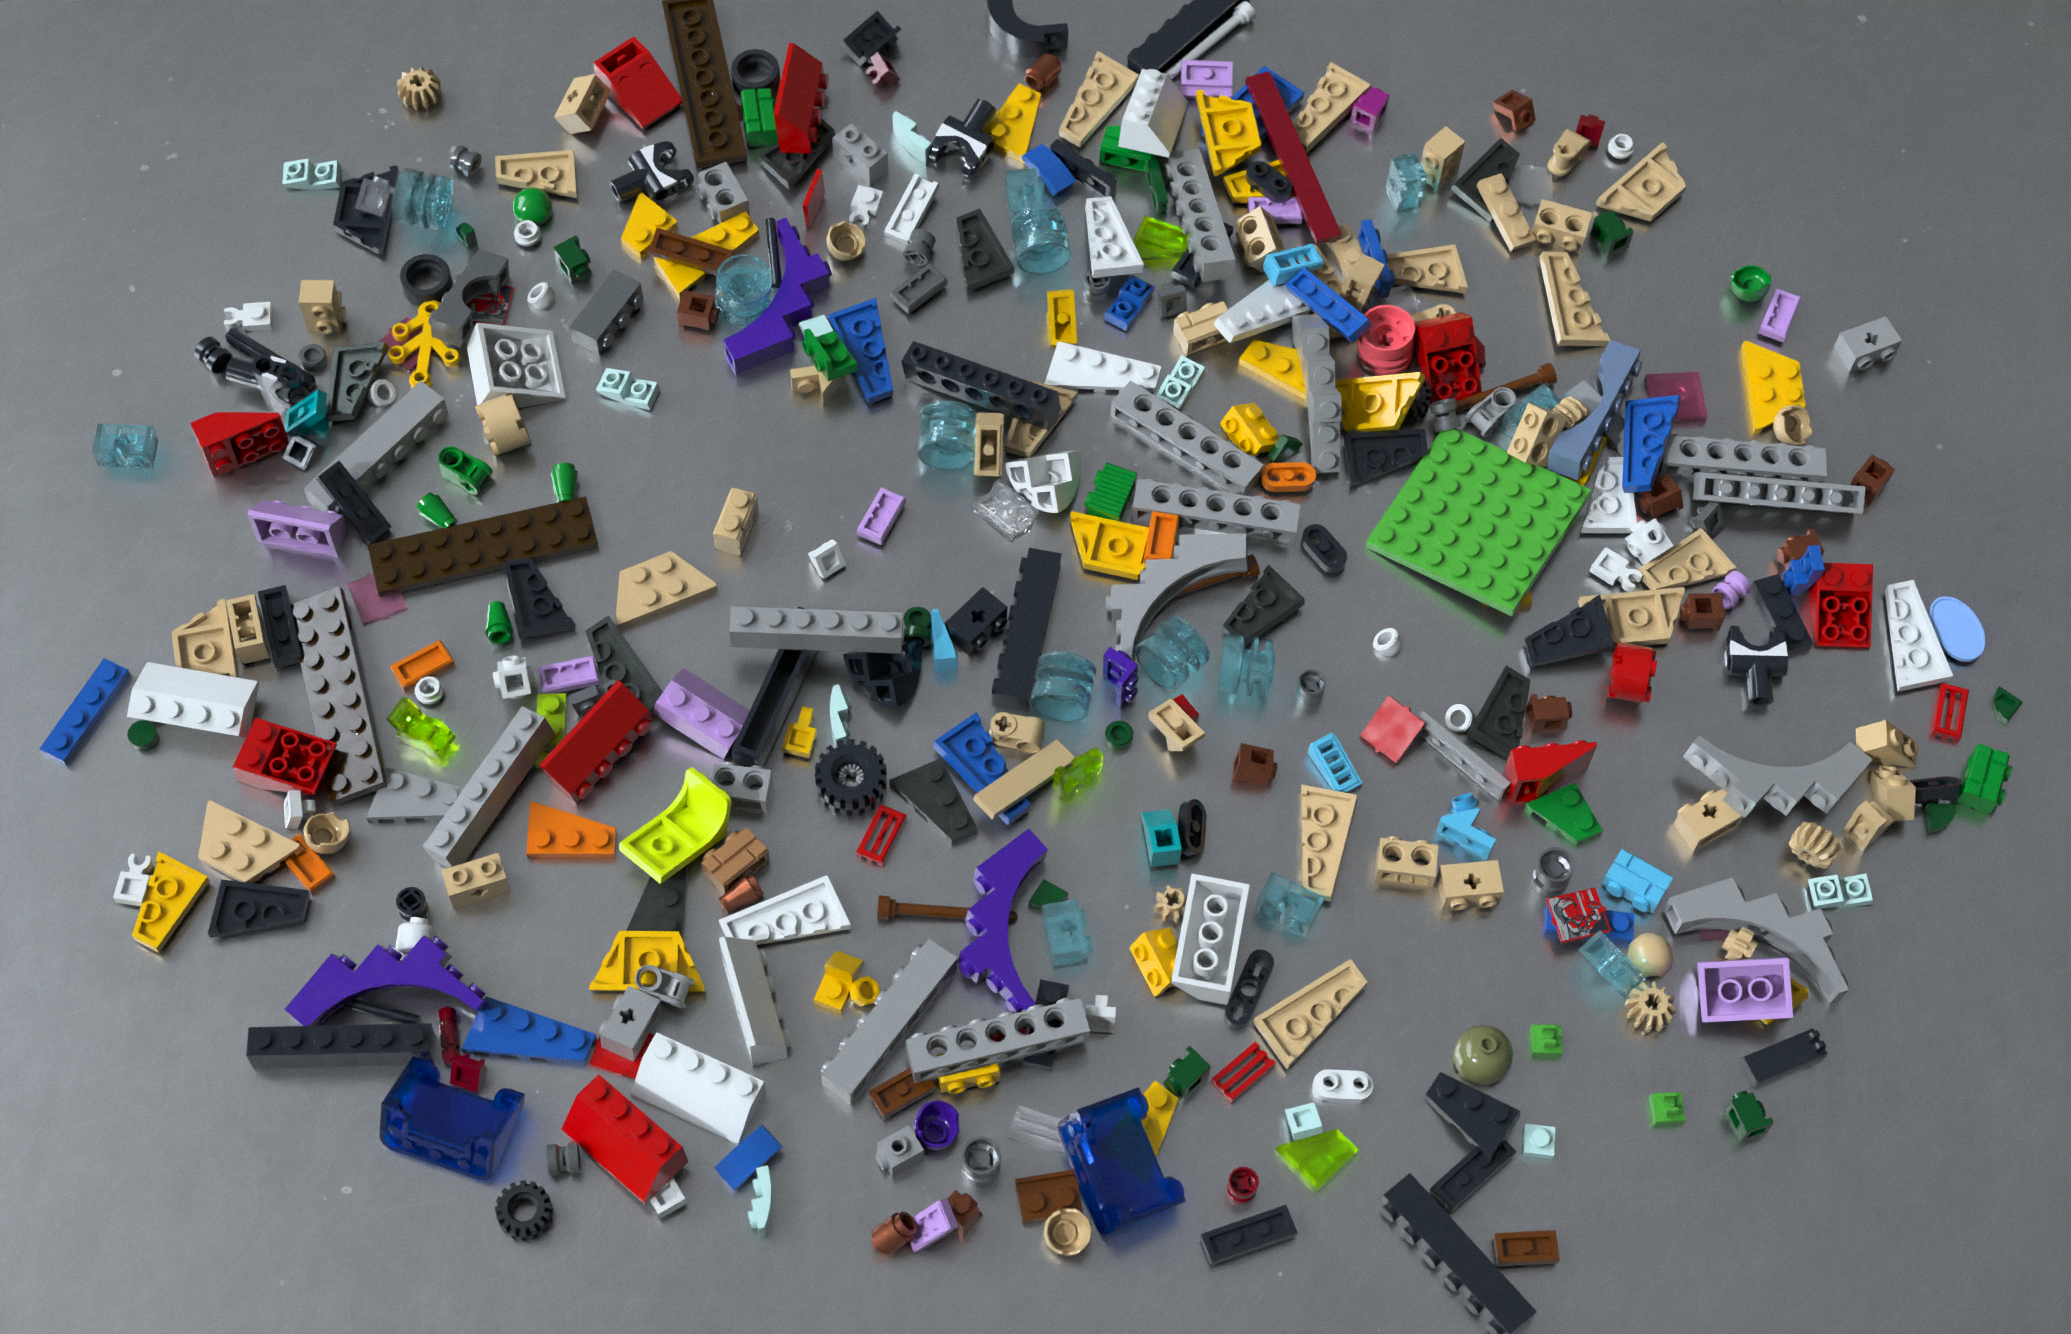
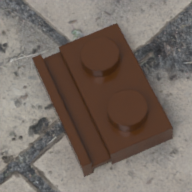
M1075 1169L1015 1179L1023 1225L1047 1221L1052 1213L1061 1209H1077L1083 1213Z

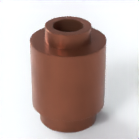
M1043 54L1027 70V75L1025 76L1027 85L1035 91L1045 89L1061 73L1059 59L1054 55Z
M907 1212L892 1214L872 1230L871 1236L874 1248L887 1255L895 1252L913 1238L914 1233L917 1231L915 1220Z

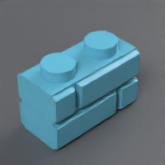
M1621 849L1607 872L1602 885L1606 887V890L1615 897L1623 896L1632 901V905L1642 912L1649 911L1654 913L1674 877L1628 851Z

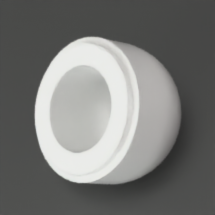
M546 282L539 283L531 289L527 301L536 309H547L553 305L555 293Z
M380 379L372 383L367 397L374 406H389L396 399V389L388 380ZM378 388L388 391V400L379 398L377 394Z
M1393 628L1380 631L1373 641L1376 651L1386 657L1397 655L1403 645L1400 634ZM1391 638L1387 644L1380 645L1381 640Z
M1462 704L1450 707L1445 716L1448 728L1458 733L1469 731L1475 720L1473 710ZM1458 712H1464L1466 721L1462 726L1458 727L1453 723V717Z

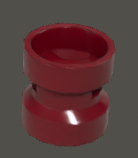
M1238 1167L1231 1172L1226 1187L1229 1200L1237 1205H1247L1254 1200L1259 1185V1178L1256 1172L1248 1167Z

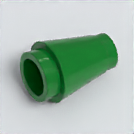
M559 463L553 466L551 478L558 502L573 501L575 498L578 471L575 470L574 464Z
M432 492L424 495L416 506L420 516L440 528H448L456 525L458 522L441 497L434 495Z
M494 601L488 605L485 634L490 642L494 644L506 643L511 639L514 630L505 604L501 601Z

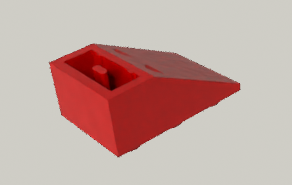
M634 36L593 62L594 72L611 90L610 96L642 129H645L683 104L681 96L652 54Z
M1460 312L1414 322V347L1421 373L1425 375V380L1427 381L1426 386L1429 385L1431 388L1430 404L1450 398H1455L1457 401L1482 392L1472 316Z
M215 412L190 423L213 477L218 474L227 473L242 464L254 462L259 457L271 452H278L289 444V439L279 413Z
M1823 563L1825 570L1819 579L1809 587L1814 646L1871 647L1873 564Z
M255 717L234 762L233 770L238 782L260 789L283 792L300 790L303 794L315 795L337 747V743Z
M1579 740L1565 745L1548 743L1543 747L1522 745L1511 749L1503 771V777L1511 782L1507 792L1508 804H1523L1543 797L1587 771L1597 748V742L1587 743L1585 740Z

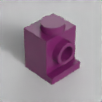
M1371 86L1366 95L1362 94L1358 103L1355 102L1353 105L1350 122L1373 132L1387 111L1390 95L1381 89Z

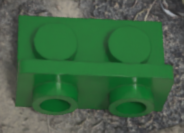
M810 328L804 330L805 340L802 341L804 352L807 356L813 358L818 373L822 372L827 381L858 371L857 362L835 330L815 337Z

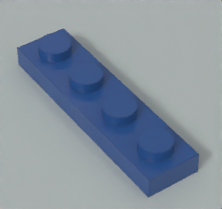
M1305 267L1285 284L1287 290L1351 343L1372 326L1367 317Z
M103 658L40 747L41 753L59 763L67 765L130 676L129 670Z

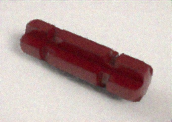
M450 1006L438 1010V1021L442 1022V1024H439L441 1048H444L442 1050V1061L444 1064L452 1065V1060L456 1054L460 1055V1049L456 1048L459 1047L457 1023H454L457 1020L456 1010Z

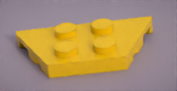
M1196 90L1197 105L1214 176H1219L1261 150V142L1252 104L1242 100H1232L1230 97L1223 95L1215 98L1204 95V90Z
M1744 341L1741 348L1753 434H1758L1763 428L1773 424L1775 415L1784 406L1800 405L1804 409L1806 408L1800 363L1749 341Z
M1421 372L1335 380V387L1341 394V408L1344 412V415L1341 416V422L1344 430L1348 433L1399 429L1425 379V375Z
M1071 511L1070 522L1083 568L1138 580L1140 578V571L1145 570V563L1143 562L1149 528Z
M619 931L612 943L613 946L609 953L606 954L601 963L602 966L589 988L590 991H626L628 986L640 990L635 982L636 972L642 966L653 965L695 980L694 985H690L688 992H705V986L679 931ZM648 972L643 975L641 984L645 987H653L657 983L658 977L655 973Z

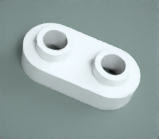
M1326 1069L1320 1071L1315 1076L1312 1089L1315 1096L1325 1102L1363 1103L1372 1094L1373 1081L1368 1074L1362 1071ZM1330 1080L1334 1086L1326 1087L1323 1082ZM1359 1081L1364 1087L1358 1089L1353 1083Z

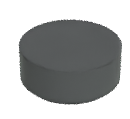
M316 344L303 347L299 352V361L302 368L309 372H317L323 369L327 364V356L323 347Z

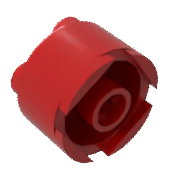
M1617 642L1610 670V677L1613 683L1612 686L1608 685V698L1649 703L1652 686H1650L1651 677H1655L1657 660H1655L1656 650H1652L1650 647Z

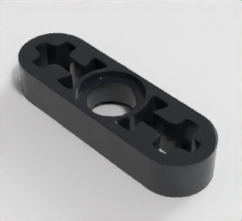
M1255 950L1247 959L1224 1013V1021L1231 1029L1241 1030L1250 1023L1273 971L1274 958L1268 951ZM1261 959L1265 961V965L1261 968L1257 977L1253 974L1256 963ZM1245 983H1252L1256 986L1258 992L1253 996H1246L1242 993L1241 986ZM1241 1002L1245 1004L1242 1012L1243 1017L1235 1020L1233 1019V1013H1236Z

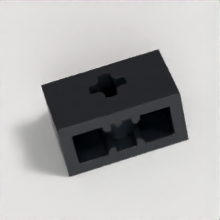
M982 587L945 622V627L951 641L969 656L976 649L978 651L987 644L989 637L995 631L1000 632L1007 624L1008 607Z

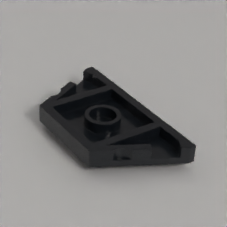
M396 165L390 166V171L378 175L371 172L360 178L342 181L333 222L336 232L379 255L384 253L399 176V169Z

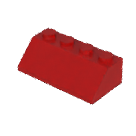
M789 43L773 115L780 153H811L813 143H817L818 140L817 125L821 124L822 118L820 107L825 105L824 89H828L829 77L828 74H824L823 63L795 43Z
M618 680L539 765L550 782L577 804L581 799H585L590 795L593 785L600 778L606 777L611 772L613 764L620 756L624 757L631 750L632 743L639 736H643L649 731L654 719L649 710Z
M599 1074L577 1094L561 1128L565 1135L573 1142H578L582 1150L644 1204L689 1162L682 1145Z

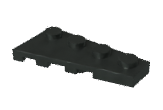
M608 615L585 630L603 683L605 684L610 680H616V682L619 680L653 715L652 711L655 703L663 691Z

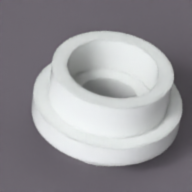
M1626 134L1614 136L1608 144L1609 153L1619 159L1630 157L1634 150L1633 141Z
M532 221L520 222L514 231L516 242L522 246L536 244L541 237L540 228Z
M430 676L419 680L415 687V695L423 704H434L444 694L441 681ZM429 689L435 690L431 694H425V692Z

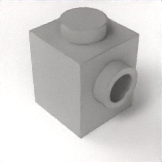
M909 1125L877 1142L878 1154L875 1155V1158L883 1171L888 1169L892 1177L924 1160V1149Z

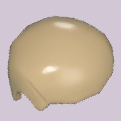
M846 221L832 225L826 239L828 251L834 258L840 261H851L861 256L865 251L867 242L864 231L856 224Z
M1800 405L1784 406L1775 415L1773 430L1777 439L1782 443L1793 446L1807 444L1805 440L1813 434L1809 413Z
M335 812L316 814L310 817L303 829L305 842L308 847L319 854L327 855L340 851L348 841L351 832L348 819H340Z
M1656 933L1641 934L1629 944L1627 959L1631 968L1643 977L1659 976L1661 978L1668 973L1673 965L1674 956L1669 942Z
M1061 1209L1052 1213L1047 1219L1043 1235L1047 1246L1055 1253L1071 1256L1082 1252L1091 1242L1093 1229L1089 1218L1077 1209Z

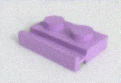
M1182 60L1181 93L1186 99H1196V90H1204V95L1219 98L1220 95L1232 98L1233 62Z

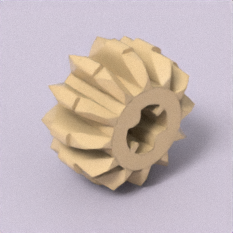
M421 66L419 70H414L411 67L410 73L402 72V79H399L397 83L398 96L401 101H404L407 108L413 106L417 111L420 107H424L428 110L429 104L436 105L437 98H440L442 93L441 82L438 76H435L432 69L425 71L423 66Z
M1572 396L1562 399L1553 409V411L1567 417L1562 432L1583 422L1590 414L1586 405Z
M1803 822L1794 831L1788 843L1792 853L1796 854L1799 860H1803L1807 865H1813L1818 869H1827L1835 861L1841 849L1838 838L1833 836L1831 831H1827L1823 826H1817L1814 822Z
M1656 981L1650 984V987L1642 982L1639 984L1638 989H1631L1629 993L1630 998L1626 1000L1625 1007L1629 1009L1627 1019H1636L1634 1023L1635 1028L1642 1024L1645 1025L1646 1033L1651 1031L1652 1026L1659 1032L1662 1031L1664 1025L1668 1026L1673 1021L1672 1015H1675L1677 1007L1672 1005L1675 995H1666L1667 986L1662 987L1661 990L1657 989Z

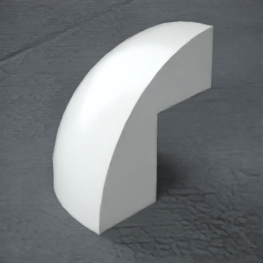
M1080 450L1051 453L1006 462V471L1015 490L1018 493H1023L1031 500V506L1045 512L1059 513L1069 506L1076 494L1081 472Z

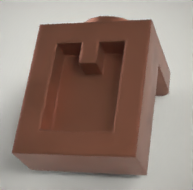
M1514 90L1493 101L1494 110L1511 118L1512 128L1516 132H1519L1536 120L1532 99Z

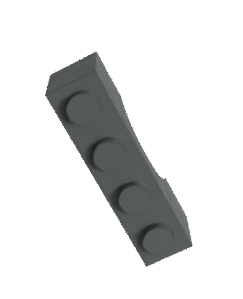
M479 249L473 258H469L463 273L457 275L451 290L443 295L441 304L429 316V325H431L433 338L462 347L473 330L472 310L466 305L478 296L499 293L502 286L509 279L508 258Z

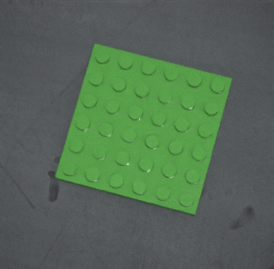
M1457 428L1440 431L1428 449V455L1421 459L1366 540V548L1507 615L1513 616L1591 496V489L1539 465L1525 463L1508 454L1506 450Z

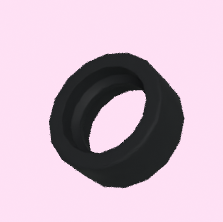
M751 49L740 53L733 60L731 66L733 87L740 95L743 90L755 89L757 91L758 89L770 88L772 93H774L780 83V68L777 59L771 53L760 49ZM754 66L764 67L771 73L767 79L759 82H749L743 79L740 74L745 69Z
M421 254L414 256L406 261L401 268L400 281L404 295L411 303L418 306L429 301L441 303L443 295L449 292L453 286L448 264L436 255ZM435 271L442 276L440 283L430 289L422 290L411 286L413 277L421 272Z

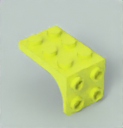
M691 767L686 770L683 787L673 803L657 817L621 841L619 850L661 884L726 837L732 803L731 798L726 791L718 788L703 773Z

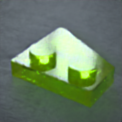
M1145 215L1133 239V243L1142 260L1181 258L1187 250L1188 234L1184 235L1181 227Z
M1094 747L1083 755L1072 759L1071 764L1073 766L1065 770L1062 766L1057 767L1054 770L1053 794L1061 801L1067 795L1071 797L1077 793L1085 780L1095 778L1102 771L1104 754L1097 747Z
M1338 1129L1278 1145L1274 1153L1316 1193L1358 1153L1359 1149Z

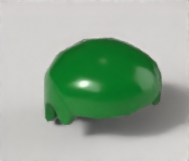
M528 187L519 191L514 198V216L519 222L527 220L539 226L545 223L552 215V201L545 191L539 188Z
M1756 265L1743 266L1737 271H1733L1730 281L1732 292L1738 299L1745 302L1759 301L1770 290L1771 276L1763 268Z

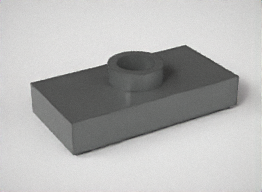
M929 263L891 292V299L909 314L948 285V279Z

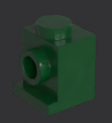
M1612 210L1602 212L1595 217L1590 234L1605 254L1609 256L1630 245L1634 230L1632 228L1626 229L1623 220L1618 218Z
M577 236L553 247L556 263L571 284L579 280H585L591 275L592 271L588 265L591 263L590 257L585 249L580 248Z
M1189 1045L1185 1049L1184 1059L1178 1058L1169 1066L1168 1078L1163 1081V1084L1168 1091L1174 1095L1178 1094L1184 1100L1209 1077L1211 1066Z
M1741 1091L1730 1098L1731 1101L1725 1108V1112L1740 1142L1769 1131L1774 1122L1772 1118H1765V1108L1761 1101L1756 1100L1753 1092L1748 1094L1747 1091Z

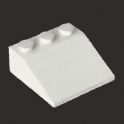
M477 323L466 340L477 405L508 393H512L518 408L564 401L566 397L552 330Z

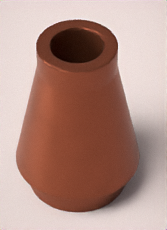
M752 874L747 877L743 875L724 895L719 897V900L728 913L736 908L758 901V897L764 894Z

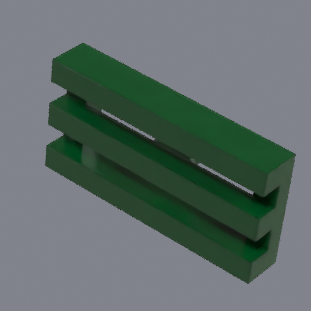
M1148 160L1146 179L1155 213L1158 218L1166 217L1168 198L1158 160Z

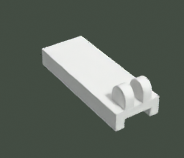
M914 174L884 230L885 236L905 245L909 244V236L913 230L918 229L939 189V184L935 181L933 183L920 178V175Z

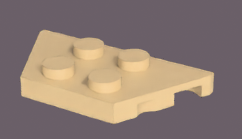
M1662 142L1598 198L1596 205L1651 222L1685 192L1686 184L1682 176L1678 174L1674 161H1670L1666 153L1667 147Z
M670 551L620 571L615 624L619 630L714 593L717 591V585L713 580L674 552Z
M1685 588L1600 595L1614 648L1617 647V642L1638 646L1669 643ZM1598 595L1579 597L1578 606H1584Z
M224 598L217 601V606L207 613L203 614L201 612L197 614L189 623L182 624L171 632L176 667L237 678L230 620Z
M211 800L208 801L198 859L203 864L239 882L255 883L265 873L272 872L280 867L279 862L293 853L297 856L303 851L300 844Z

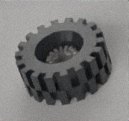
M849 739V744L846 745L843 744V740L837 741V747L833 748L832 745H829L826 748V755L821 753L818 757L819 763L816 762L814 775L818 797L821 796V802L824 806L829 803V808L834 813L837 808L840 809L841 815L847 816V811H853V816H858L860 809L867 813L871 811V804L876 807L880 803V797L883 798L886 793L887 769L886 764H884V758L881 753L877 755V749L873 745L867 749V742L861 740L860 745L855 744V739ZM846 775L851 777L857 776L856 782L854 784L851 782L846 783Z

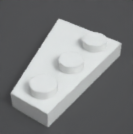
M1623 457L1602 458L1581 533H1633L1630 528L1637 524L1634 493H1624L1622 488Z

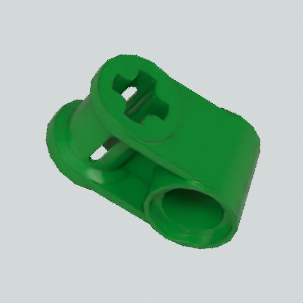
M445 447L438 455L442 476L446 480L462 487L468 493L478 494L480 491L479 486L486 477H490L493 474L492 468L486 462L474 458L457 447ZM450 462H456L454 465H447Z

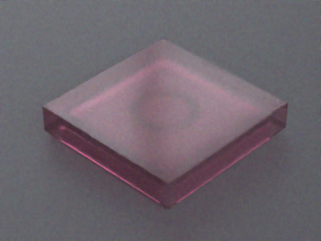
M1699 372L1645 375L1644 382L1648 398L1680 395L1681 404L1674 424L1706 422L1708 416Z

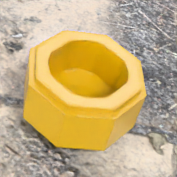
M870 976L854 980L849 988L851 1000L860 1007L874 1004L880 994L878 982Z

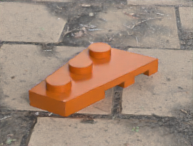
M530 801L527 858L615 859L617 835L615 827Z

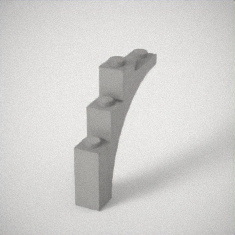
M1317 314L1292 316V342L1300 360L1307 399L1312 467L1316 473L1340 472L1341 394L1335 387V360L1329 354V327Z
M1246 533L1180 535L1179 545H1174V559H1147L1145 570L1140 571V584L1111 585V595H1106V611L1111 612L1113 622H1116V634L1121 636V644H1116L1115 650L1124 651L1135 662L1136 652L1143 633L1153 617L1169 600L1185 588L1205 579L1226 573L1248 571Z
M1701 736L1696 738L1683 756L1693 767L1699 769L1717 786L1727 792L1723 801L1744 818L1749 815L1763 798L1775 809L1787 816L1803 796L1827 814L1873 760L1857 746L1849 742L1839 752L1820 762L1795 767L1760 765L1733 756L1717 748Z
M1733 877L1672 896L1663 908L1675 934L1705 929L1727 931L1733 929L1739 932L1742 926L1754 932L1753 937L1780 949L1800 964L1816 981L1830 1004L1840 1001L1849 990L1847 978L1843 972H1840L1835 962L1832 948L1826 944L1833 935V929L1830 920L1824 916L1821 908L1789 918L1788 908L1780 900L1777 893L1745 903L1744 892L1740 886L1736 885Z

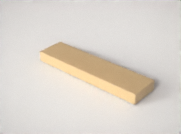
M1056 739L975 794L973 800L993 820L1072 766L1076 758Z

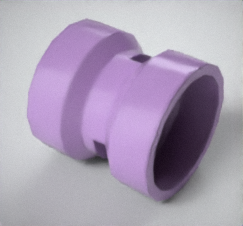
M1738 571L1730 572L1725 577L1724 583L1720 582L1712 589V593H1722L1725 609H1732L1738 604L1739 598H1743L1751 592L1750 582Z

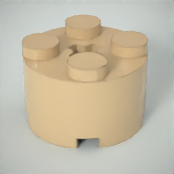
M512 393L504 394L475 406L480 421L483 423L484 433L495 456L531 443Z

